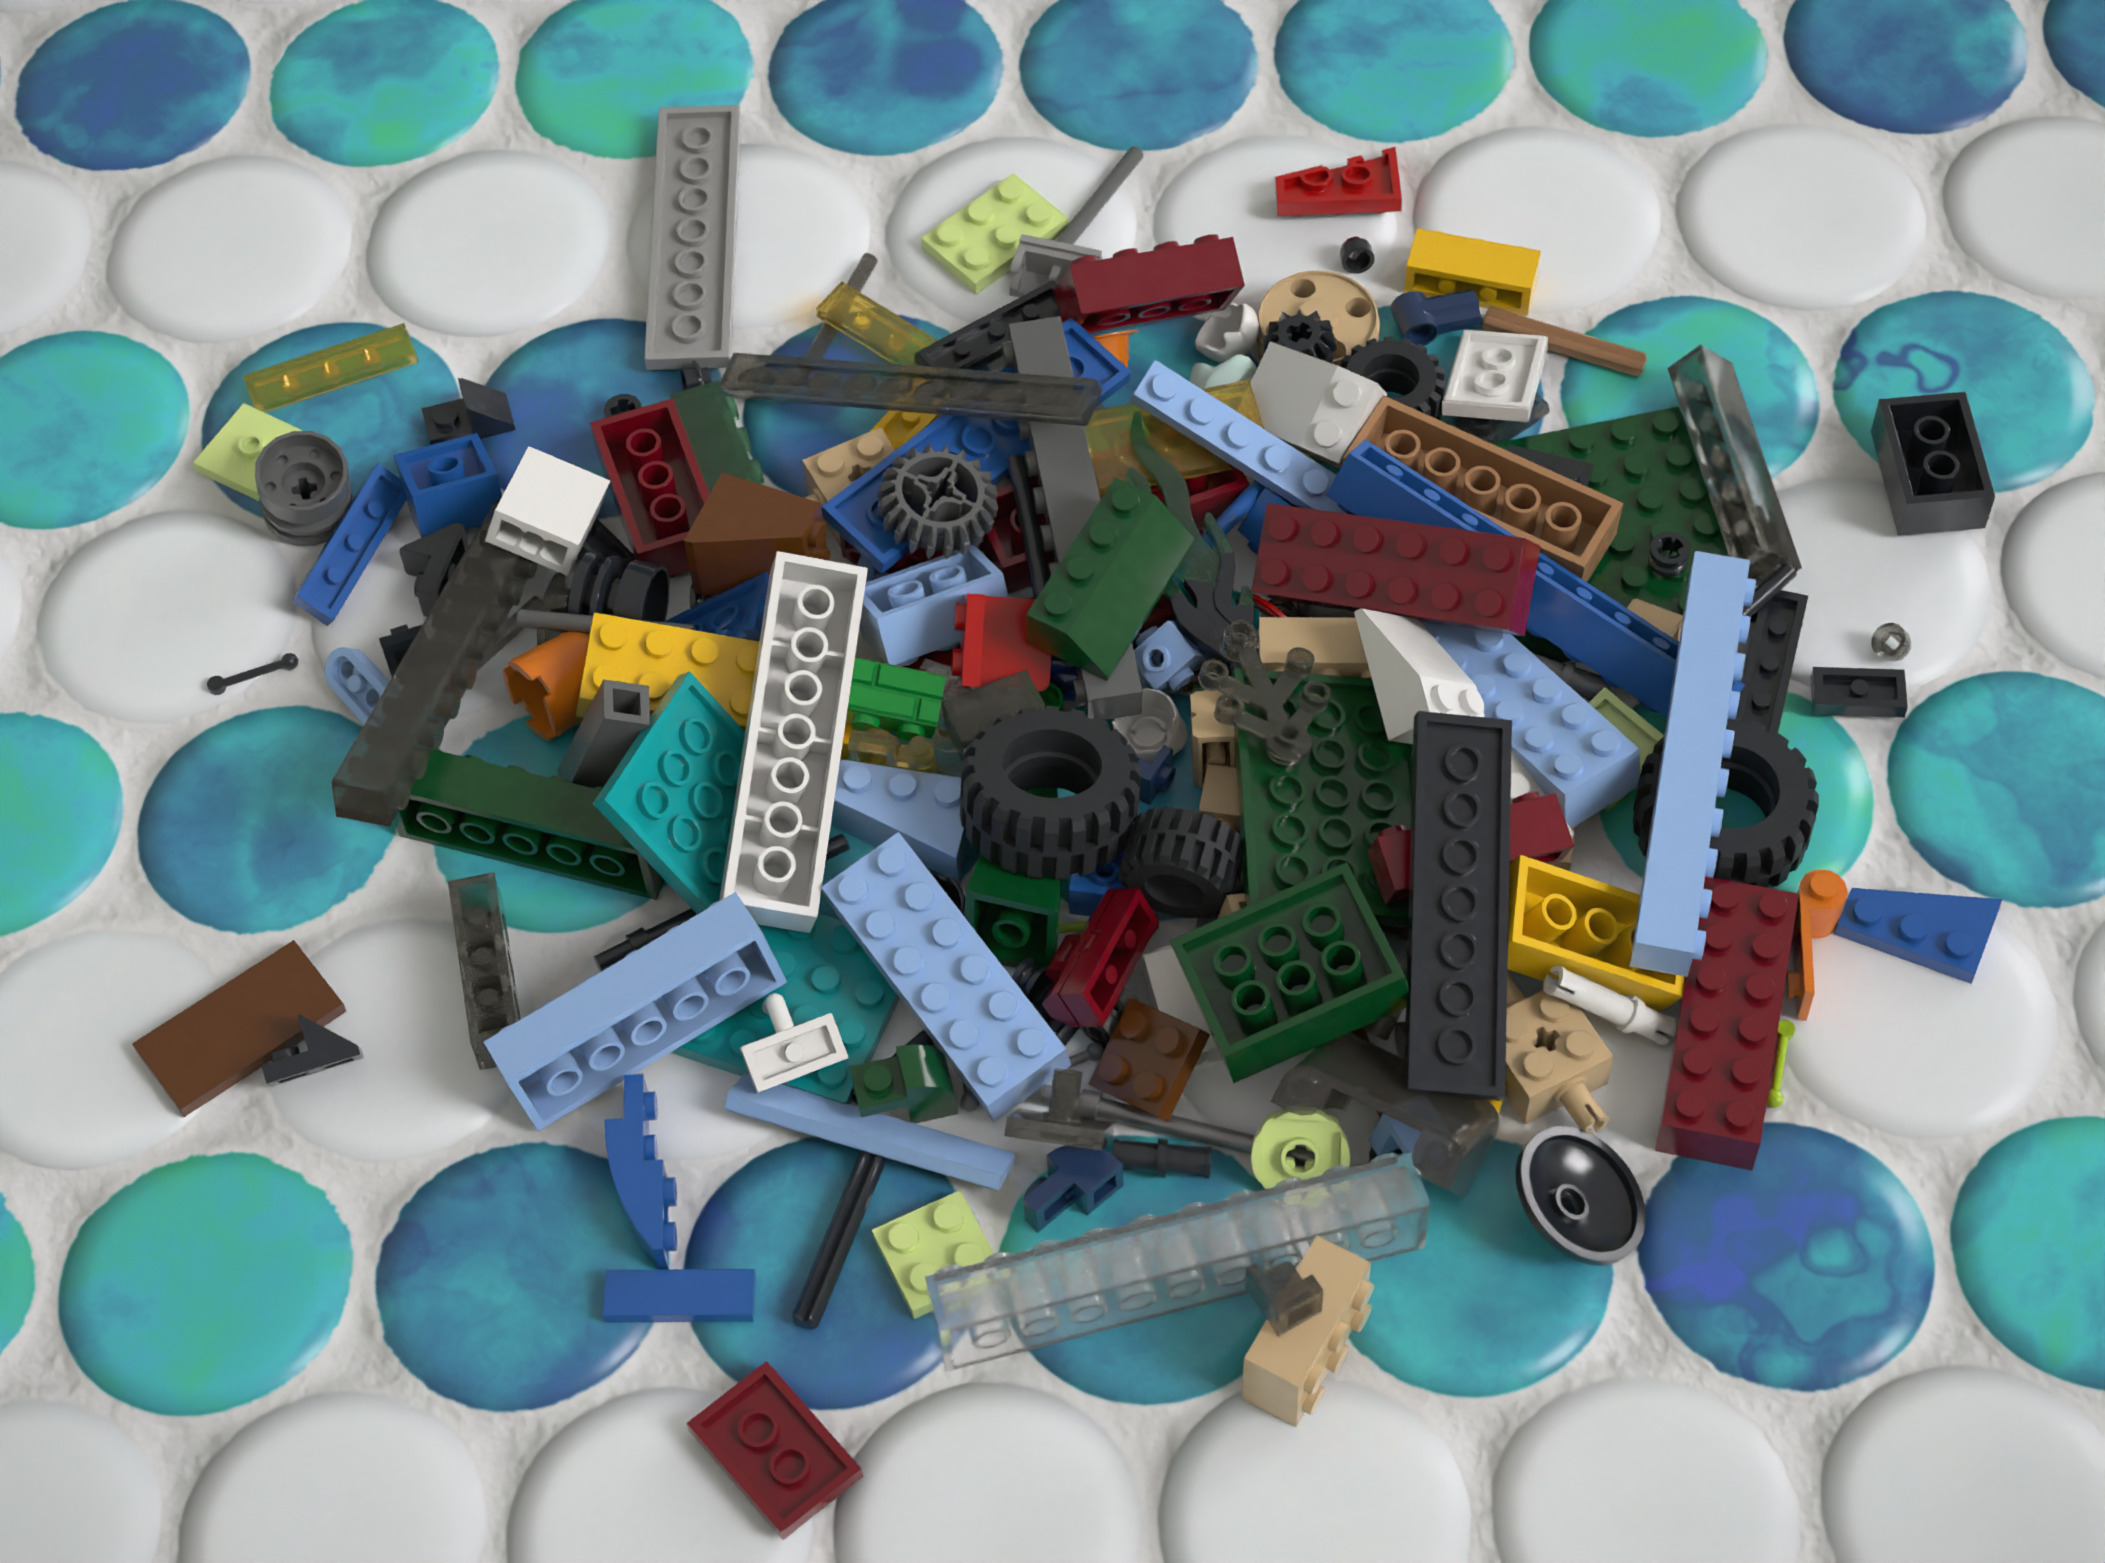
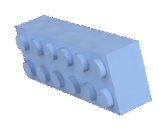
M1420 621L1476 685L1477 691L1484 702V716L1486 718L1512 720V751L1546 795L1556 793L1564 818L1571 828L1638 787L1640 777L1639 748L1511 634Z
M899 832L821 887L829 906L936 1047L944 1053L948 1063L976 1097L993 1122L1071 1066L1066 1047Z
M734 892L723 900L713 903L706 910L681 925L671 928L664 935L639 950L630 952L622 960L602 972L588 977L570 991L554 1000L546 1002L538 1010L516 1023L504 1027L497 1034L485 1040L484 1044L506 1083L536 1129L540 1131L622 1082L624 1075L637 1073L784 985L787 981L762 931L738 894Z

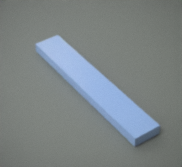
M744 1073L726 1095L725 1109L727 1111L996 1191L1000 1189L1013 1169L1016 1153L881 1113L861 1117L857 1106L845 1105L782 1084L756 1093L749 1074Z

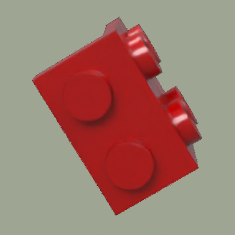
M969 593L963 595V603H956L954 611V630L961 631L960 649L952 650L951 676L958 677V686L1044 691L1048 688L1050 684L1051 654L1027 643L1026 614L1036 599L994 597Z

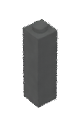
M603 679L558 768V776L581 786L590 788L604 787L639 733L650 726L649 686Z

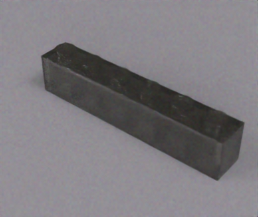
M1700 344L1667 369L1729 557L1750 560L1748 578L1756 579L1755 585L1759 586L1784 563L1791 565L1796 572L1802 569L1733 364Z

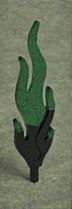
M1136 411L1133 415L1130 429L1133 452L1160 488L1165 506L1195 538L1194 545L1174 577L1190 594L1196 608L1187 601L1178 584L1172 579L1163 593L1168 601L1174 621L1181 632L1198 648L1214 658L1223 670L1229 669L1232 674L1234 668L1249 669L1247 665L1250 656L1248 640L1254 620V602L1250 588L1244 585L1240 591L1239 603L1234 608L1232 591L1236 565L1233 548L1211 513L1205 514L1203 525L1209 540L1215 548V552L1202 538L1192 517L1189 492L1185 479L1175 467L1167 462L1148 443L1143 431L1142 414L1140 411ZM1129 467L1126 473L1128 481L1132 485L1152 494L1147 479L1135 468Z

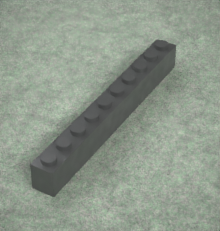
M1060 316L1009 324V341L1002 342L1005 368L1013 367L1015 378H1009L1013 404L1021 403L1023 414H1017L1020 440H1028L1030 450L1025 451L1028 477L1036 476L1038 487L1032 488L1036 515L1044 513L1046 525H1040L1042 546L1044 552L1052 551L1054 563H1048L1049 579L1101 500ZM1132 643L1108 681L1076 666L1079 679L1072 680L1074 699L1077 707H1085L1086 717L1093 719L1096 716L1102 720L1142 714L1143 691ZM1067 662L1068 667H1074V666H1075V665H1073V664Z

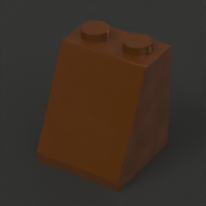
M721 473L684 539L694 593L702 596L719 595L764 572L770 575L777 551L830 561L831 552L827 549L825 540L827 524L823 522L820 502Z

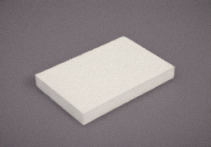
M1463 330L1442 401V415L1529 422L1548 350V337Z

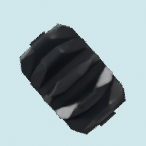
M1300 307L1294 316H1290L1282 311L1279 322H1269L1267 335H1265L1263 340L1264 353L1269 343L1273 342L1331 364L1333 363V355H1335L1337 350V339L1334 338L1330 320L1321 321L1317 310L1306 316Z

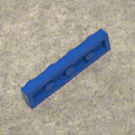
M379 463L370 470L293 596L291 602L326 626L331 624L337 617L406 502L400 478Z

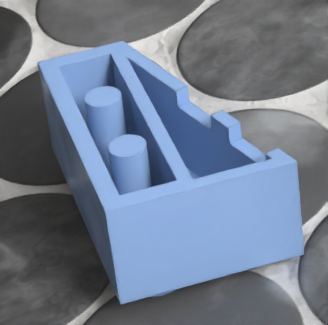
M841 759L832 812L834 826L875 847H878L899 832L926 867L946 877H953L960 885L970 846V841L966 837V830L961 826L960 821L961 778Z

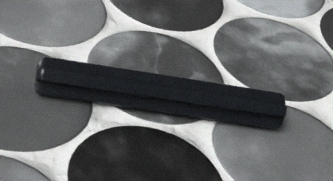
M862 1151L857 1157L792 1312L793 1322L798 1326L814 1330L819 1326L884 1169L882 1156Z

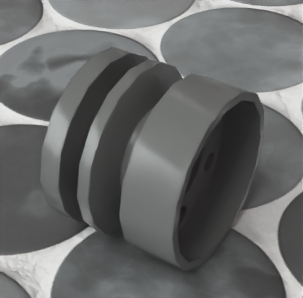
M292 431L274 438L262 449L255 463V481L262 516L268 529L282 541L296 546H316L327 542L353 500L349 482L348 462L342 449L329 437L313 431Z

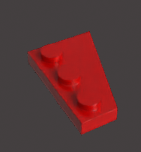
M1396 147L1382 150L1381 157L1365 161L1361 155L1348 158L1346 166L1328 169L1320 165L1276 176L1277 216L1401 212L1402 194Z

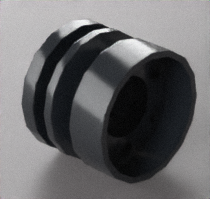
M590 551L584 555L574 575L567 613L593 616L595 612L628 619L664 622L666 621L670 596L668 569L663 564L641 560L630 562L625 569L623 560L619 556L612 555L606 558L602 553Z

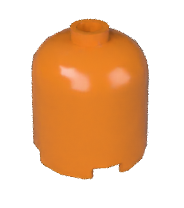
M565 632L511 659L508 662L509 666L502 671L504 684L512 703L516 705L522 701L532 717L525 721L526 724L537 736L546 741H550L565 733L583 720V717L576 716L589 640L588 633Z

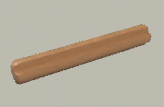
M1489 307L1483 318L1482 329L1484 331L1548 337L1549 351L1635 377L1641 376L1646 365L1647 354L1642 351L1502 309Z

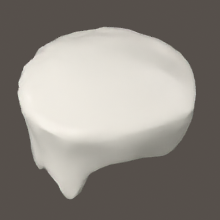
M1143 688L1142 714L1113 718L1112 727L1113 729L1116 728L1127 739V745H1131L1139 758L1152 763L1163 745L1173 749V756L1183 749L1187 740V727L1169 696L1156 689Z

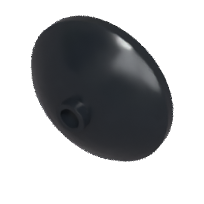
M1554 1126L1540 1131L1523 1146L1516 1163L1517 1191L1527 1218L1547 1243L1571 1259L1584 1264L1598 1266L1616 1263L1634 1251L1640 1243L1645 1230V1204L1633 1173L1624 1160L1608 1144L1584 1130L1569 1126Z

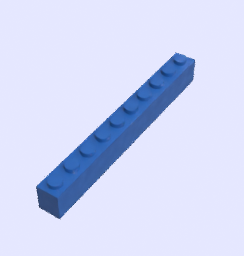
M1366 439L1348 454L1326 495L1337 502L1338 507L1342 511L1351 515L1516 537ZM1539 552L1526 630L1532 635L1545 638L1561 648L1564 655L1572 661L1584 663L1599 673L1607 684L1622 688L1630 693L1647 710L1660 713L1667 718L1679 642ZM1733 680L1732 691L1741 693L1745 684Z

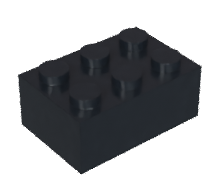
M1966 392L1879 399L1871 428V435L1898 536L1986 528L1995 493Z

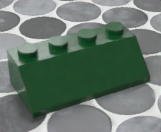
M1115 477L1026 614L1027 643L1108 681L1194 545L1195 538L1156 495Z

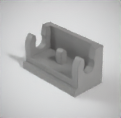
M1022 234L1010 268V273H1015L1010 285V295L1022 297L1052 280L1058 284L1069 265H1072L1073 260L1089 255H1095L1097 260H1101L1102 251Z

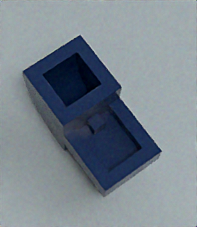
M1068 1144L1051 1151L1046 1155L1048 1178L1045 1176L1040 1177L1033 1182L1023 1198L1025 1221L1039 1233L1073 1203L1088 1216L1123 1186V1164L1109 1151L1092 1144Z

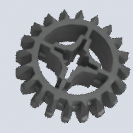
M928 443L923 450V454H920L911 447L909 452H907L906 458L897 456L893 461L892 468L886 469L883 473L882 483L878 487L877 498H879L877 510L879 517L884 518L883 526L885 527V532H895L894 539L896 544L908 541V548L911 554L918 548L925 549L928 560L935 551H941L946 560L952 555L953 549L964 556L969 550V545L978 547L983 541V536L988 535L993 527V518L997 515L998 505L996 498L998 493L996 486L991 484L990 471H980L981 464L979 458L969 462L966 461L964 449L957 455L950 453L946 444L941 449V452H934Z

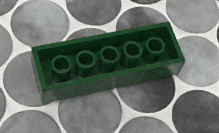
M405 742L383 785V790L400 837L657 900L665 880L593 805L603 787L590 788L573 784L560 776H540L529 773L518 766L509 765L503 767L487 763L477 756L465 755L462 757L443 752L432 745L424 744L417 746Z

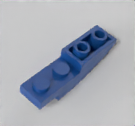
M644 1074L624 1075V1118L604 1119L609 1167L623 1213L633 1235L657 1269H669V1252L677 1251L676 1222H669V1207L677 1206V1184L675 1177H667L663 1159L658 1160L656 1135H649V1121L657 1120L658 1118L656 1091L648 1092Z

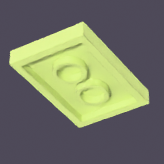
M1013 173L922 236L921 245L924 251L975 294H978L1010 271L1022 234L1054 240L1067 227L1069 221L1067 216Z

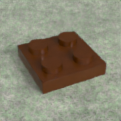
M1130 998L1088 1085L1169 1122L1211 1034Z

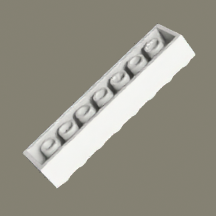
M779 551L776 552L770 570L719 901L736 892L757 924L810 933L818 916L868 568Z

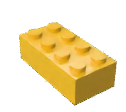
M1522 855L1509 863L1508 970L1544 981L1547 974L1559 980V976L1551 973L1550 969L1555 965H1560L1566 970L1623 996L1633 994L1641 998L1645 1006L1661 1012L1682 998L1684 990V976L1630 967L1640 900L1639 894Z

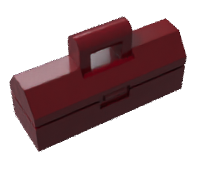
M1139 888L1108 889L1099 899L1081 934H1067L1064 937L1046 970L1047 977L1053 980L1054 983L1042 1005L1051 1018L1072 1027L1104 1026L1159 923L1158 917Z

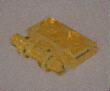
M869 728L865 732L851 730L848 749L852 761L939 774L934 747L925 737L915 736L910 740L909 745H903L898 743L897 736H892L889 732L882 729Z

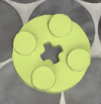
M1298 1105L1273 1111L1264 1118L1262 1125L1254 1135L1251 1147L1252 1170L1258 1182H1261L1263 1187L1270 1191V1195L1278 1201L1295 1206L1316 1204L1327 1198L1326 1195L1334 1191L1338 1185L1340 1186L1348 1174L1350 1149L1347 1136L1336 1117L1318 1108ZM1298 1144L1306 1145V1149L1315 1154L1314 1158L1306 1159L1305 1166L1302 1167L1295 1166L1294 1158L1286 1157L1288 1150H1294Z

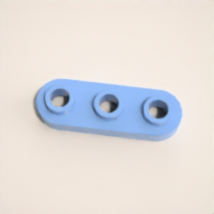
M344 647L332 651L326 660L324 670L325 679L330 688L384 747L401 749L404 742L414 745L421 733V719L416 709L364 652L359 649Z

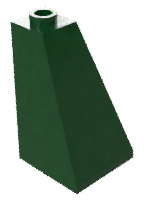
M1036 787L1024 790L1027 793L1040 797L1058 798L1057 788ZM980 854L965 890L966 920L1001 965L1017 968L1024 959L1032 957L1037 960V967L1040 968L1044 965L1048 967L1058 950L1060 880H1054V876H1042L1041 880L1028 878L1027 873L1021 871L1013 874L1004 870L999 861L993 864Z

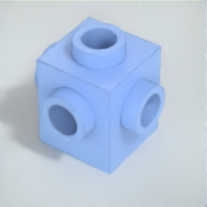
M1167 621L1159 629L1157 626H1153L1135 641L1138 647L1134 650L1140 682L1146 688H1154L1159 691H1170L1172 689L1176 692L1185 687L1195 677L1193 670L1209 657L1208 654L1193 644L1181 632L1175 621Z

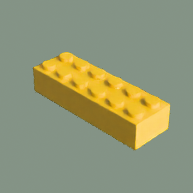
M594 612L576 716L584 718L603 679L649 686L651 717L676 678L690 671L745 731L759 641ZM850 722L845 723L840 760L848 759L854 745L856 730L852 728V723Z

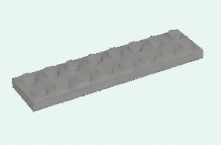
M740 105L659 108L644 359L646 370L680 369L681 367L692 365L694 360L699 363L701 368H731L741 133Z

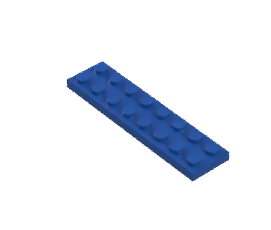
M1070 317L1062 326L1082 417H1084L1126 385L1130 380L1132 372ZM1013 367L1003 368L821 507L822 518L881 574L910 552L908 541L896 544L894 539L895 532H885V527L883 526L884 518L879 517L877 510L879 503L877 493L878 487L882 483L883 473L887 468H892L893 461L897 456L906 458L907 452H909L911 447L920 454H923V450L928 443L934 452H941V449L946 444L950 453L957 455L964 449L966 461L969 462L979 458L981 464L980 471H990L991 484L995 486L1010 475L1007 464L1008 457L1014 454H1021L1025 459V451L1030 450L1028 440L1021 441L1019 436L1017 414H1023L1021 403L1013 404L1009 378H1015Z

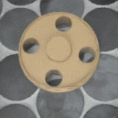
M1321 270L1305 271L1282 279L1266 293L1257 315L1260 331L1256 341L1260 361L1264 355L1263 340L1265 335H1267L1269 322H1279L1282 311L1290 316H1294L1299 307L1306 316L1317 310L1321 321L1330 320L1334 338L1337 339V350L1335 355H1333L1332 363L1341 367L1343 357L1345 355L1351 356V349L1356 345L1365 347L1366 341L1373 338L1379 342L1380 321L1374 299L1357 281L1335 272Z

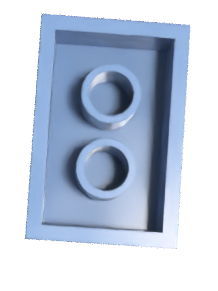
M970 545L969 550L964 556L958 551H954L947 560L942 555L867 582L865 584L860 619L862 636L886 664L895 666L910 665L916 662L919 656L936 650H951L960 644L961 631L954 630L955 604L963 603V595L967 593L1009 597L1003 573L976 546Z

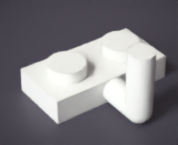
M776 993L769 995L762 1004L763 1011L771 1018L776 1034L740 1047L756 1093L849 1058L832 1013L794 1026L784 998Z

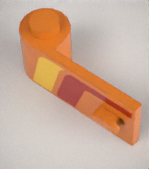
M1825 869L1812 870L1805 874L1800 881L1797 892L1799 897L1792 936L1794 972H1787L1786 978L1787 997H1796V1015L1799 1021H1807L1815 994L1812 938L1827 937L1835 931L1847 896V887L1844 880L1833 871Z

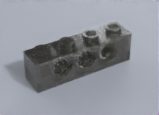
M492 872L448 881L470 1043L480 1070L497 1067L484 1041L497 1034L504 1027L521 1020L504 902L495 873Z

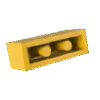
M1417 228L1406 265L1404 293L1418 291L1430 298L1471 289V291L1475 290L1479 307L1487 309L1495 307L1528 316L1538 279L1541 251Z

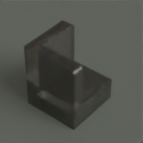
M1285 1261L1265 1273L1261 1271L1256 1263L1246 1268L1245 1288L1278 1336L1322 1312L1324 1290L1313 1274L1302 1279L1290 1261Z

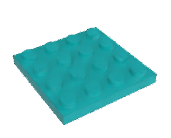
M689 671L676 678L650 717V726L639 733L593 802V805L695 913L699 914L713 903L719 901L745 731Z
M818 913L810 933L757 924L787 983L675 1049L672 1053L742 1076L744 1073L749 1074L740 1047L776 1034L771 1018L763 1011L762 1004L769 995L780 994L785 1000L794 1026L832 1013L849 1057L843 1061L785 1082L782 1085L845 1105L851 1104V1092L854 1086L850 1066L871 1061L900 998L841 920Z

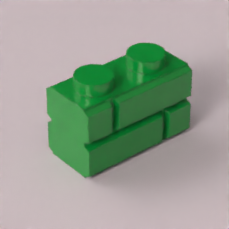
M855 657L846 722L852 723L853 729L864 733H876L879 729L897 732L898 738L908 742H922L924 738L932 739L938 724L946 676Z

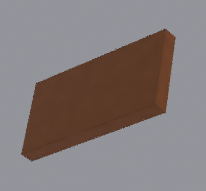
M293 940L138 1039L132 1045L178 1110L186 1117L261 1068V1065L272 1061L270 1054L293 1047L304 1040L297 1014L324 1027L347 1011L340 998Z

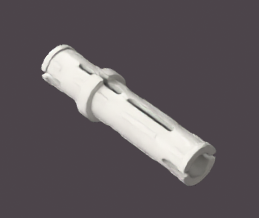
M1555 965L1550 969L1551 973L1559 976V980L1548 974L1545 976L1543 989L1546 994L1560 998L1613 1022L1616 1029L1625 1034L1635 1032L1654 1041L1658 1045H1666L1670 1042L1668 1037L1660 1034L1661 1031L1672 1037L1675 1034L1677 1023L1674 1017L1645 1006L1642 999L1633 994L1623 996L1566 970L1560 965Z

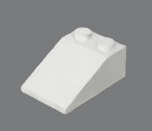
M1270 342L1237 412L1296 450L1341 469L1344 454L1382 397L1387 396V393L1378 383L1356 373Z
M1362 608L1354 612L1388 741L1413 744L1414 716L1418 711L1485 717L1483 713L1484 702L1477 691L1476 685L1418 619Z

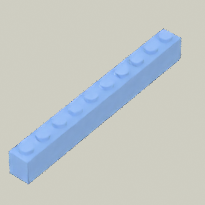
M1699 551L1694 553L1688 579L1630 967L1688 977L1692 959L1702 960L1706 931L1698 930L1699 917L1708 918L1712 890L1703 889L1705 877L1713 878L1718 849L1709 848L1711 836L1719 837L1723 818V809L1715 808L1716 796L1725 797L1729 770L1721 768L1722 757L1730 759L1735 733L1733 730L1726 729L1727 719L1735 720L1740 692L1732 691L1733 680L1741 681L1745 662V654L1737 653L1738 643L1746 644L1751 619L1750 616L1742 615L1743 606L1751 607L1756 579L1748 578L1750 564L1748 559Z

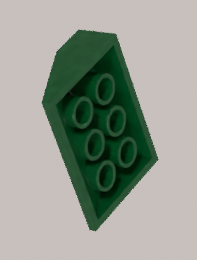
M1347 862L1169 940L1233 1083L1406 1008V999L1409 994L1406 977Z

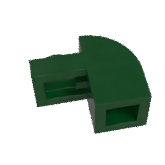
M915 1044L897 1046V1056L850 1066L861 1117L907 1107L910 1122L916 1124L958 1114L957 1101L946 1057L942 1051L935 1047Z

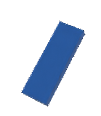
M606 1270L602 1316L605 1323L754 1322L755 1270Z

